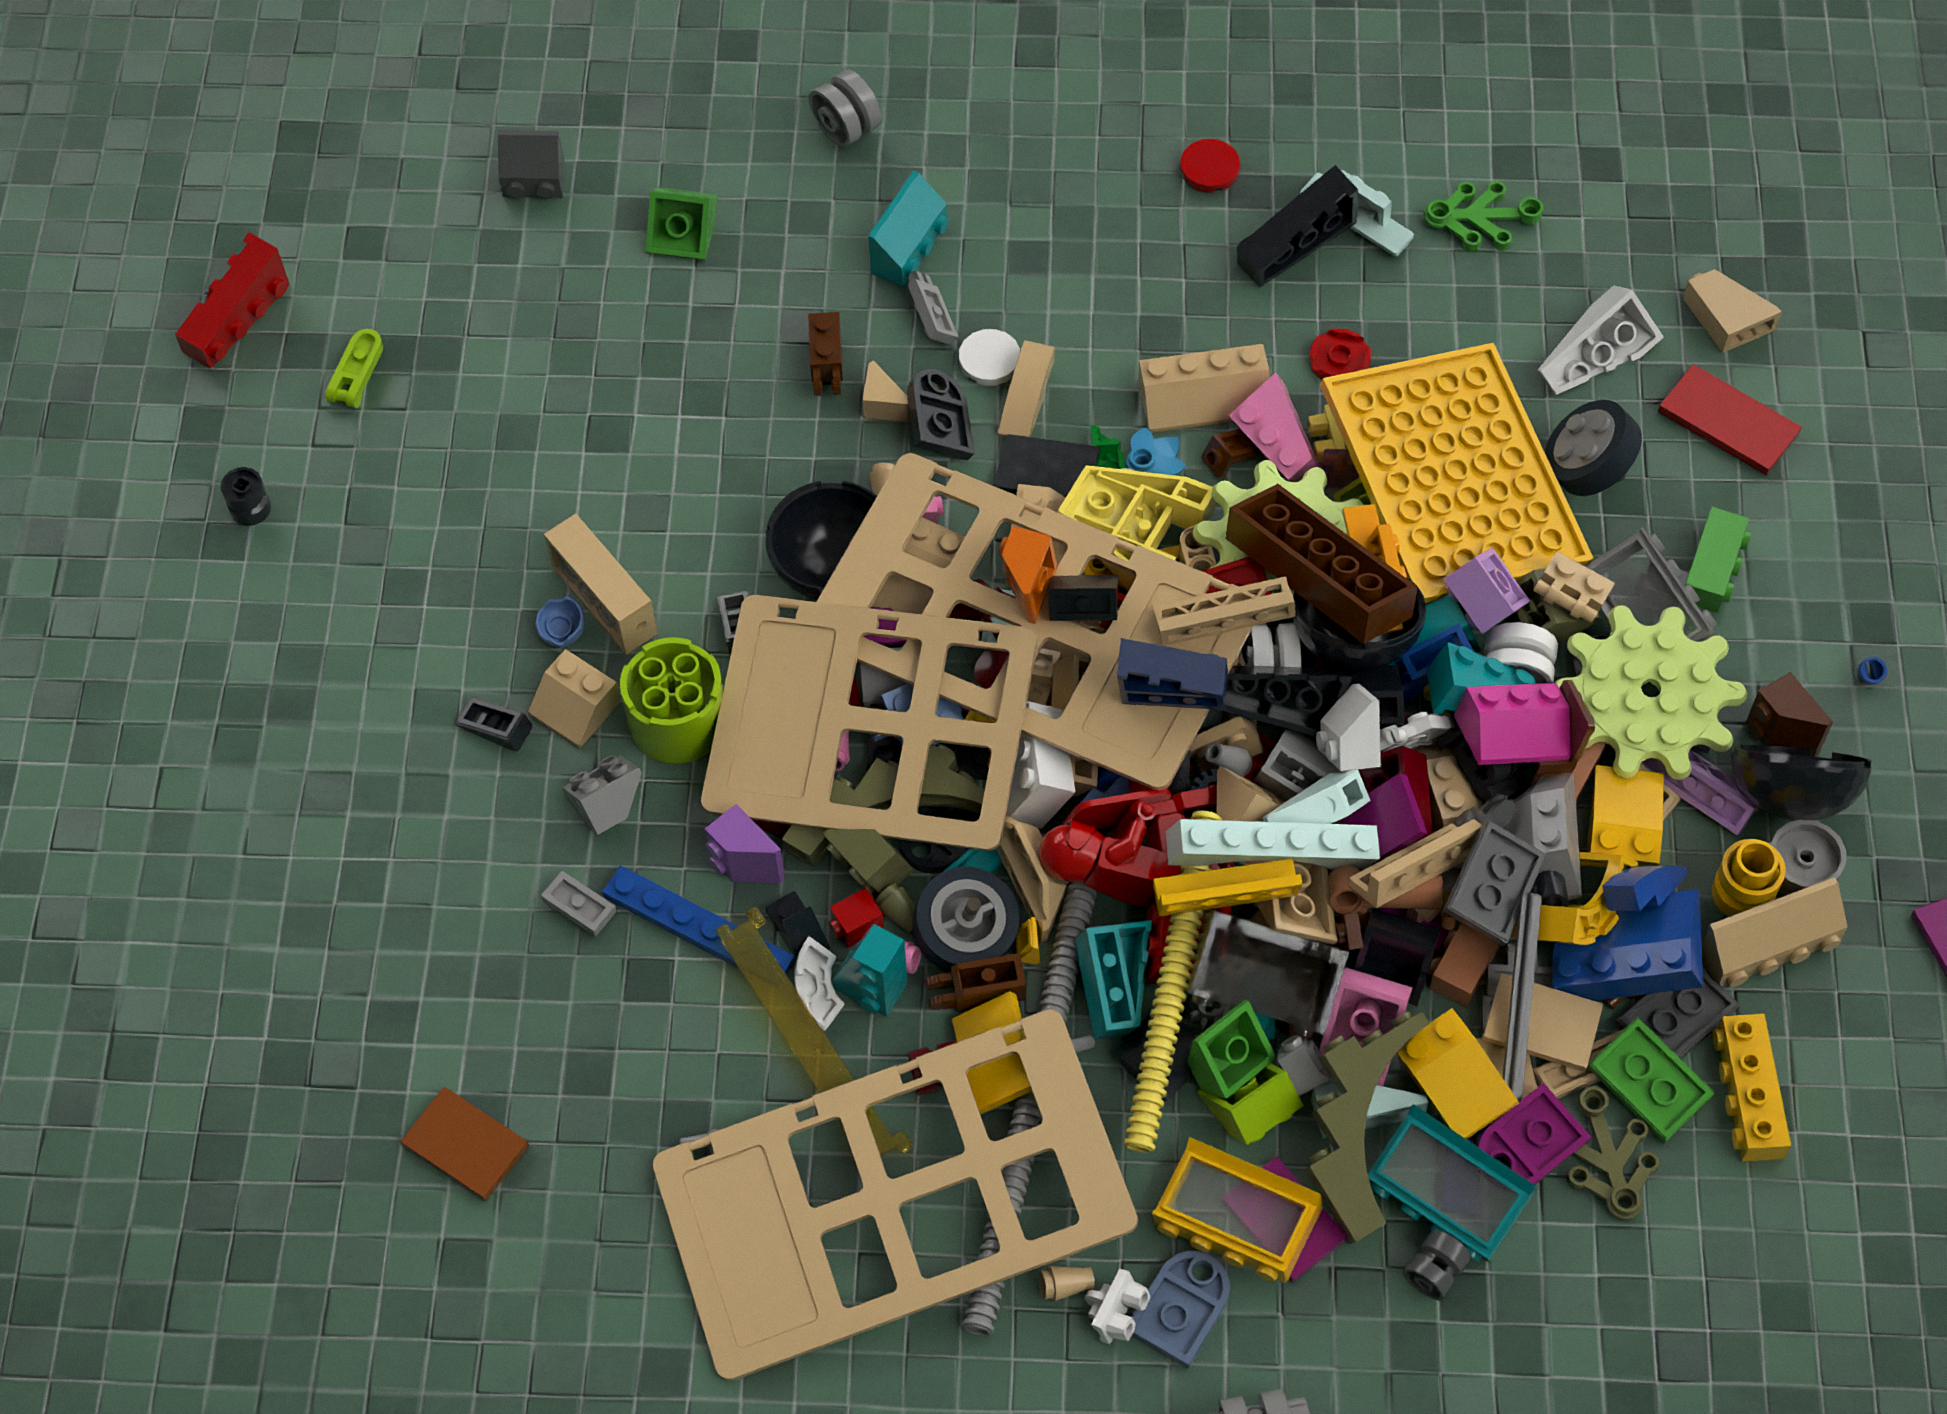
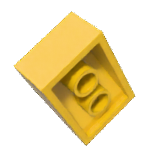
M1595 765L1587 853L1624 855L1638 862V866H1658L1660 864L1663 833V773L1638 770L1634 777L1625 779L1617 776L1613 767Z
M1453 1008L1430 1022L1429 1025L1410 1038L1397 1052L1400 1064L1421 1092L1427 1096L1428 1101L1447 1127L1465 1139L1470 1138L1519 1104L1511 1089Z

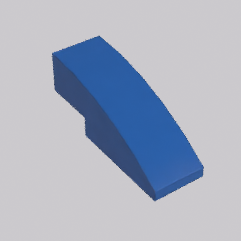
M1460 624L1413 646L1401 657L1402 660L1392 664L1398 665L1403 687L1404 704L1423 693L1424 687L1429 684L1427 669L1447 642L1457 646H1465L1473 651Z
M1645 865L1622 870L1602 885L1608 910L1641 911L1643 907H1659L1688 875L1687 868L1681 866Z

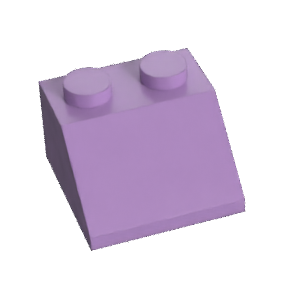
M1493 548L1476 556L1443 579L1447 584L1446 590L1449 596L1455 602H1460L1467 612L1465 617L1468 623L1474 629H1479L1481 634L1530 602Z

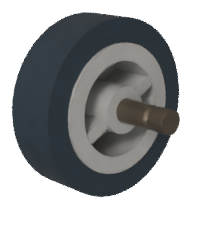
M1596 400L1578 407L1558 424L1546 444L1545 454L1558 483L1566 491L1576 496L1594 495L1606 490L1617 481H1622L1626 477V473L1639 454L1642 433L1637 422L1619 404L1611 400Z
M956 867L938 874L922 891L913 914V933L917 945L924 956L940 969L951 972V967L957 963L1005 956L1012 946L1019 929V909L1013 893L1000 878L980 868Z

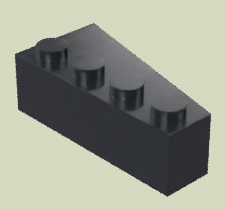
M1334 165L1253 234L1240 242L1237 246L1238 265L1259 288L1357 223L1358 188Z
M1233 665L1228 674L1225 710L1222 711L1316 736L1317 732L1321 731V719L1348 690L1352 677L1344 668Z

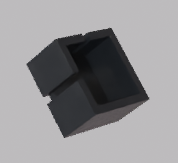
M1373 908L1362 940L1363 948H1360L1354 970L1386 979L1387 975L1394 977L1392 982L1412 987L1408 1004L1418 1006L1441 929Z

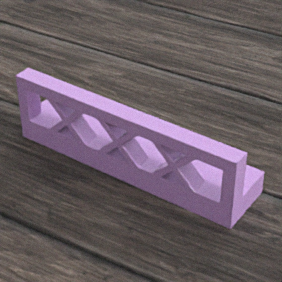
M1691 749L1689 751V760L1692 770L1690 775L1684 780L1671 778L1666 772L1663 763L1657 759L1650 758L1642 762L1651 772L1663 773L1664 784L1675 794L1736 835L1743 831L1752 815L1759 810L1743 794L1732 776Z

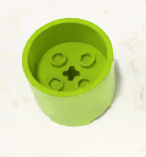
M669 637L642 646V651L636 654L628 665H624L620 677V690L632 739L643 753L660 762L680 764L702 758L711 752L723 695V684L718 663L712 654L710 655L704 649L692 644V640Z

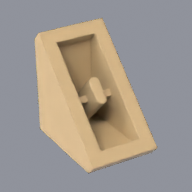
M873 360L868 364L863 394L864 418L910 421L907 395Z

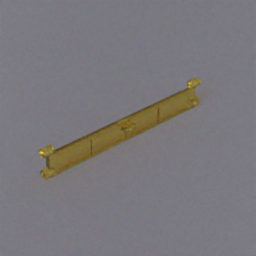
M758 907L748 910L746 915L749 920L731 930L728 924L720 926L716 932L721 938L722 943L819 1093L854 1081V1078L758 933L757 928L766 923V919ZM872 1106L867 1109L866 1115L880 1156L885 1155L898 1147L902 1154L913 1147L904 1131H900L891 1137ZM837 1119L842 1129L844 1130L842 1121Z

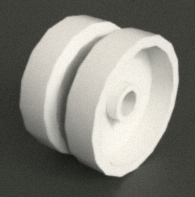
M1521 622L1503 623L1487 631L1483 655L1487 658H1495L1502 664L1514 669L1527 671L1534 676L1536 684L1553 683L1558 642L1553 634L1539 626Z
M1294 623L1278 625L1275 631L1274 645L1271 631L1266 624L1253 626L1248 636L1246 665L1301 667L1300 638L1295 630Z

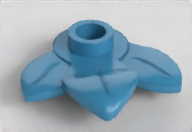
M1148 428L1140 429L1130 440L1131 452L1126 458V467L1140 472L1174 476L1180 474L1186 468V464L1176 458L1179 451V438L1163 437L1154 439ZM1139 462H1144V463H1146V464H1145V465H1140V464H1137V463H1139Z

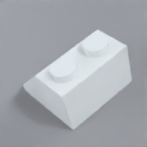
M1352 684L1321 719V731H1318L1316 735L1319 752L1340 771L1381 767L1379 700L1360 684Z

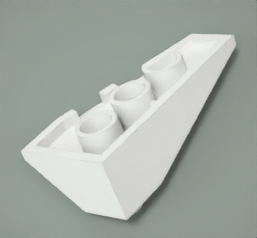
M1613 285L1588 308L1539 367L1538 372L1553 394L1557 395L1589 381L1591 377L1597 374L1612 371L1622 363L1641 358L1664 336L1634 291Z

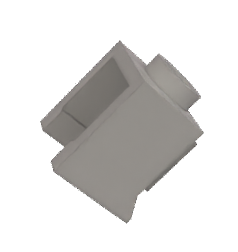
M1295 1035L1281 1044L1282 1048L1278 1052V1062L1283 1070L1287 1071L1299 1096L1330 1080V1075L1319 1059L1322 1055L1313 1040L1308 1041L1306 1036L1300 1037V1035Z

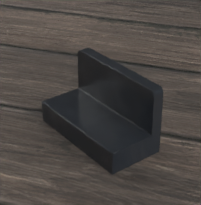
M1052 576L1048 588L1050 621L1117 620L1119 576Z

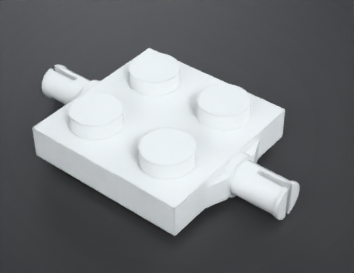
M1421 712L1407 719L1409 724L1398 728L1397 725L1383 728L1380 730V752L1399 746L1412 749L1420 745H1435L1438 738L1456 727L1452 716H1440L1436 713L1428 715L1427 712Z

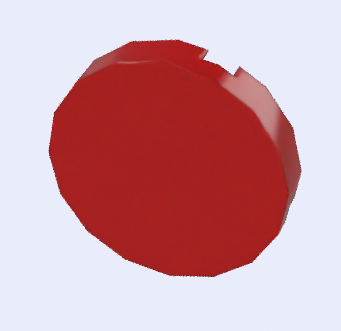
M1201 139L1191 143L1183 151L1180 159V170L1185 182L1195 190L1207 193L1215 192V189L1222 188L1224 190L1229 188L1237 180L1240 173V158L1234 147L1225 141Z
M1336 328L1328 330L1327 334L1317 336L1310 346L1309 365L1313 373L1321 380L1326 377L1370 368L1369 344L1367 346L1360 334L1351 330Z

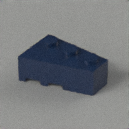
M1121 638L1117 679L1122 704L1225 710L1228 681L1227 658L1215 654L1197 653Z

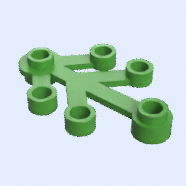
M1493 181L1488 185V189L1469 207L1456 209L1462 202H1471L1475 197V186L1470 182H1462L1458 185L1457 191L1446 201H1432L1425 208L1423 215L1424 221L1430 227L1435 229L1446 228L1462 239V246L1467 251L1478 250L1482 237L1479 232L1467 229L1458 221H1468L1493 239V246L1497 250L1504 251L1511 246L1512 234L1507 230L1500 229L1489 220L1520 219L1525 225H1534L1541 220L1544 206L1539 199L1527 197L1520 202L1519 207L1487 208L1492 202L1502 201L1505 197V184L1500 181ZM1492 190H1498L1500 193H1495ZM1462 191H1468V192H1470V193H1469V194H1465V193H1463ZM1503 238V239H1505V240H1507V241L1502 242V241H1499L1498 239ZM1473 239L1476 242H1469L1468 240Z

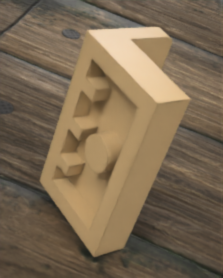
M1243 716L1235 717L1196 735L1189 748L1190 757L1197 761L1201 773L1204 771L1208 773L1211 769L1218 770L1205 757L1207 747L1214 742L1221 745L1243 747L1248 751L1252 759L1264 753L1255 724Z

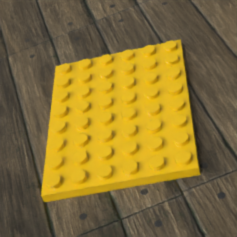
M1494 343L1322 379L1320 383L1321 390L1370 502L1376 505L1380 525L1391 524L1392 532L1397 535L1399 540L1398 559L1400 566H1404L1406 576L1419 587L1425 598V603L1434 602L1448 595L1446 590L1447 584L1443 579L1490 548L1495 550L1515 580L1533 570L1547 568L1557 551L1583 566H1587L1593 561L1594 558Z

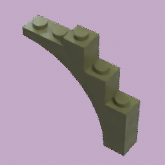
M938 744V746L930 745L918 807H954L981 814L985 789L975 784L976 780L963 771L957 773L959 769L952 750L942 744ZM876 758L856 789L848 780L842 777H838L837 780L834 778L830 802L881 810L889 809L892 803L899 765L891 760H888L886 763ZM791 825L782 838L787 852L813 867L828 852L827 846L831 843L823 835L827 829Z
M1410 1011L1406 1012L1392 1021L1395 1028L1383 1035L1379 1029L1362 1039L1361 1041L1365 1046L1363 1048L1355 1036L1345 1041L1341 1035L1326 1044L1324 1048L1327 1053L1319 1057L1342 1095L1338 1097L1336 1092L1333 1091L1317 1101L1320 1108L1314 1111L1312 1115L1334 1151L1331 1152L1327 1146L1309 1157L1313 1164L1305 1168V1171L1321 1194L1340 1228L1348 1235L1347 1239L1350 1244L1359 1241L1386 1224L1373 1196L1366 1170L1364 1136L1367 1112L1375 1087L1390 1060L1410 1038L1430 1024L1423 1012L1418 1013L1414 1017Z

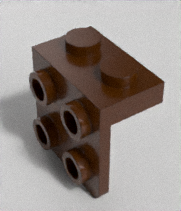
M1564 680L1560 686V690L1570 707L1571 757L1569 760L1530 762L1536 774L1573 773L1591 735L1594 733V719L1586 708L1582 695L1572 680Z

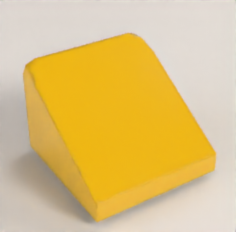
M1031 916L1018 929L1016 953H1020L1021 962L1038 965L1041 963L1036 917Z

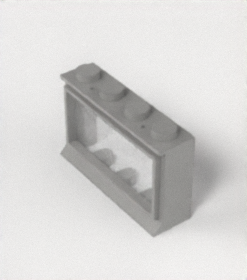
M1642 527L1639 532L1585 566L1615 583L1601 607L1607 618L1612 608L1623 605L1631 610L1637 622L1645 626H1653L1659 621L1663 610L1669 607H1678L1685 615L1684 635L1690 640L1702 642L1709 637L1717 636L1713 628L1718 626V624L1707 609L1703 612L1699 610L1695 603L1700 598L1690 583L1686 586L1682 585L1678 577L1683 575V573L1672 558L1668 561L1664 559L1661 552L1665 550V547L1655 533L1649 536Z

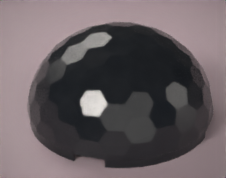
M821 481L799 487L784 497L773 510L766 530L767 555L780 579L797 593L818 600L877 495L863 486L847 481L821 484Z
M1419 587L1417 588L1413 616L1402 623L1403 630L1383 633L1365 644L1294 591L1293 594L1295 617L1292 618L1299 638L1311 653L1324 662L1339 668L1360 671L1386 666L1402 657L1412 648L1424 627L1426 615L1425 598Z
M1741 745V749L1733 746L1731 753L1732 772L1743 794L1764 812L1791 821L1822 820L1848 808L1865 789L1871 773L1872 761L1864 757L1832 752V758L1811 756L1812 749L1768 745Z

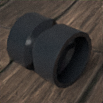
M239 467L229 471L223 477L221 492L233 520L245 526L263 522L271 511V502L259 473L252 468Z

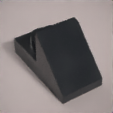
M795 891L765 907L768 917L796 960L808 936L827 950L830 949L811 906L805 907Z

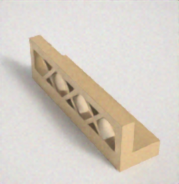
M1286 576L1153 606L1162 646L1295 617V602L1292 590H1289ZM1282 589V592L1264 596L1267 591ZM1244 597L1247 599L1231 603L1235 598ZM1210 604L1213 606L1212 608L1199 610L1203 605ZM1178 612L1181 614L1163 618V614Z
M1474 819L1459 827L1452 823L1349 877L1348 886L1374 907L1378 908L1464 862L1480 830L1481 824Z

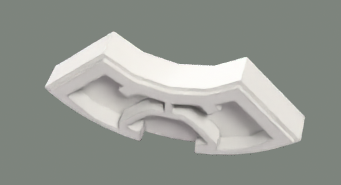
M808 936L800 949L795 964V990L800 1006L807 1018L818 1030L824 1033L845 1003L837 996L831 983V968L837 956Z

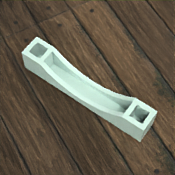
M1180 819L1166 831L1168 865L1206 866L1237 861L1284 860L1293 858V861L1311 863L1331 870L1339 866L1349 865L1362 871L1380 860L1377 826Z

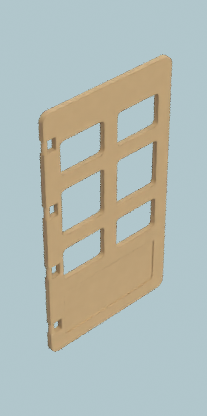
M908 453L901 456L817 602L871 608L887 578L891 575H896L933 591V595L921 615L948 618L955 605L962 603L1014 626L1028 627L1033 630L1037 637L1035 659L1043 644L1047 641L1055 642L1090 657L1091 662L1061 717L1054 719L1026 707L1021 732L1151 789H1166L1174 779L1210 709L1122 704L1117 679L1121 638L1162 646L1153 606L1204 595L1209 586L1220 590L1239 586L1213 578L1212 575L1141 546H1135L1120 540L1119 537L1046 507L1037 506L1024 498L958 471L942 467L936 462L919 455ZM938 473L950 479L947 485L944 486L932 481L933 475ZM938 494L979 510L975 521L953 560L946 568L938 567L903 551L933 497ZM1028 510L1040 515L1037 523L1022 518L1023 512ZM1003 522H1009L1027 530L1050 535L1053 541L1067 546V551L1060 561L1054 576L1082 575L1088 562L1093 558L1136 575V579L1118 610V619L1112 621L1106 633L1098 634L1069 621H1050L1049 592H1047L1036 624L1029 623L1017 599L971 580L972 574ZM1116 547L1132 553L1129 561L1113 555ZM1239 597V598L1233 599V601H1232L1231 603L1239 602V601H1243V600H1247V599H1245L1244 597ZM1210 604L1203 605L1199 610L1212 608L1213 606ZM1178 612L1163 614V618L1181 614ZM1253 626L1165 646L1203 654H1215L1227 658L1229 674ZM862 637L857 662L914 686L922 642L907 640L901 650L895 651ZM1009 656L993 685L988 689L981 688L944 672L939 697L997 721Z
M1044 1010L1020 1019V1021L1002 1028H995L919 1056L907 1063L889 1067L813 1095L811 1098L801 1102L783 1106L715 1131L695 1141L686 1142L661 1151L653 1161V1169L716 1371L723 1379L728 1381L753 1374L1128 1235L1136 1229L1138 1224L1137 1213L1061 1014L1055 1010ZM1022 1029L1024 1030L1027 1039L1006 1046L1003 1036ZM1012 1054H1017L1021 1058L1043 1121L1039 1126L998 1141H991L988 1138L970 1088L967 1073L976 1067ZM920 1067L923 1077L905 1084L902 1083L900 1074ZM936 1082L941 1083L965 1146L964 1152L958 1156L901 1177L889 1178L866 1115L867 1109L870 1106ZM816 1106L818 1116L799 1122L796 1115L797 1112ZM838 1119L842 1121L863 1182V1188L860 1192L813 1208L809 1205L789 1139L794 1134ZM712 1144L714 1154L695 1161L692 1151ZM1046 1151H1053L1061 1166L1079 1215V1221L1073 1226L1029 1241L1023 1235L1002 1176V1170L1004 1167ZM968 1180L977 1181L1000 1244L999 1252L930 1279L923 1278L900 1214L901 1206ZM872 1217L875 1219L897 1282V1288L892 1293L851 1308H845L822 1244V1236L827 1232Z

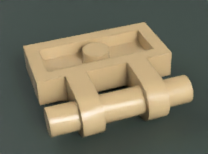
M1557 551L1533 591L1543 596L1545 602L1551 605L1556 603L1571 612L1570 615L1574 618L1579 619L1581 617L1592 623L1615 583Z

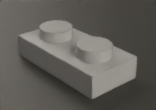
M564 871L559 873L541 895L542 902L595 937L617 912L614 904Z

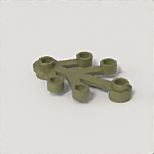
M1588 1087L1582 1091L1578 1107L1580 1112L1590 1119L1600 1153L1584 1145L1570 1157L1576 1156L1607 1174L1610 1185L1590 1176V1172L1584 1166L1572 1167L1567 1176V1182L1574 1190L1586 1189L1604 1199L1607 1209L1613 1217L1622 1221H1629L1635 1219L1643 1208V1199L1639 1192L1647 1178L1657 1171L1659 1158L1650 1151L1641 1153L1636 1162L1637 1170L1626 1184L1622 1169L1637 1144L1645 1140L1649 1131L1648 1125L1641 1119L1631 1120L1626 1127L1624 1139L1618 1149L1615 1150L1604 1116L1609 1103L1608 1095L1599 1087ZM1586 1102H1595L1598 1105V1109L1588 1108ZM1639 1127L1643 1134L1635 1135L1632 1133L1631 1128ZM1642 1160H1650L1653 1163L1654 1167H1644L1642 1164ZM1579 1173L1583 1175L1585 1181H1575L1573 1174ZM1618 1200L1628 1201L1630 1207L1627 1209L1620 1207Z

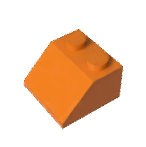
M1012 526L1009 537L1002 539L999 556L1003 559V571L1006 572L1009 587L1029 623L1036 624L1051 578L1054 576L1057 568L1052 538L1050 535Z

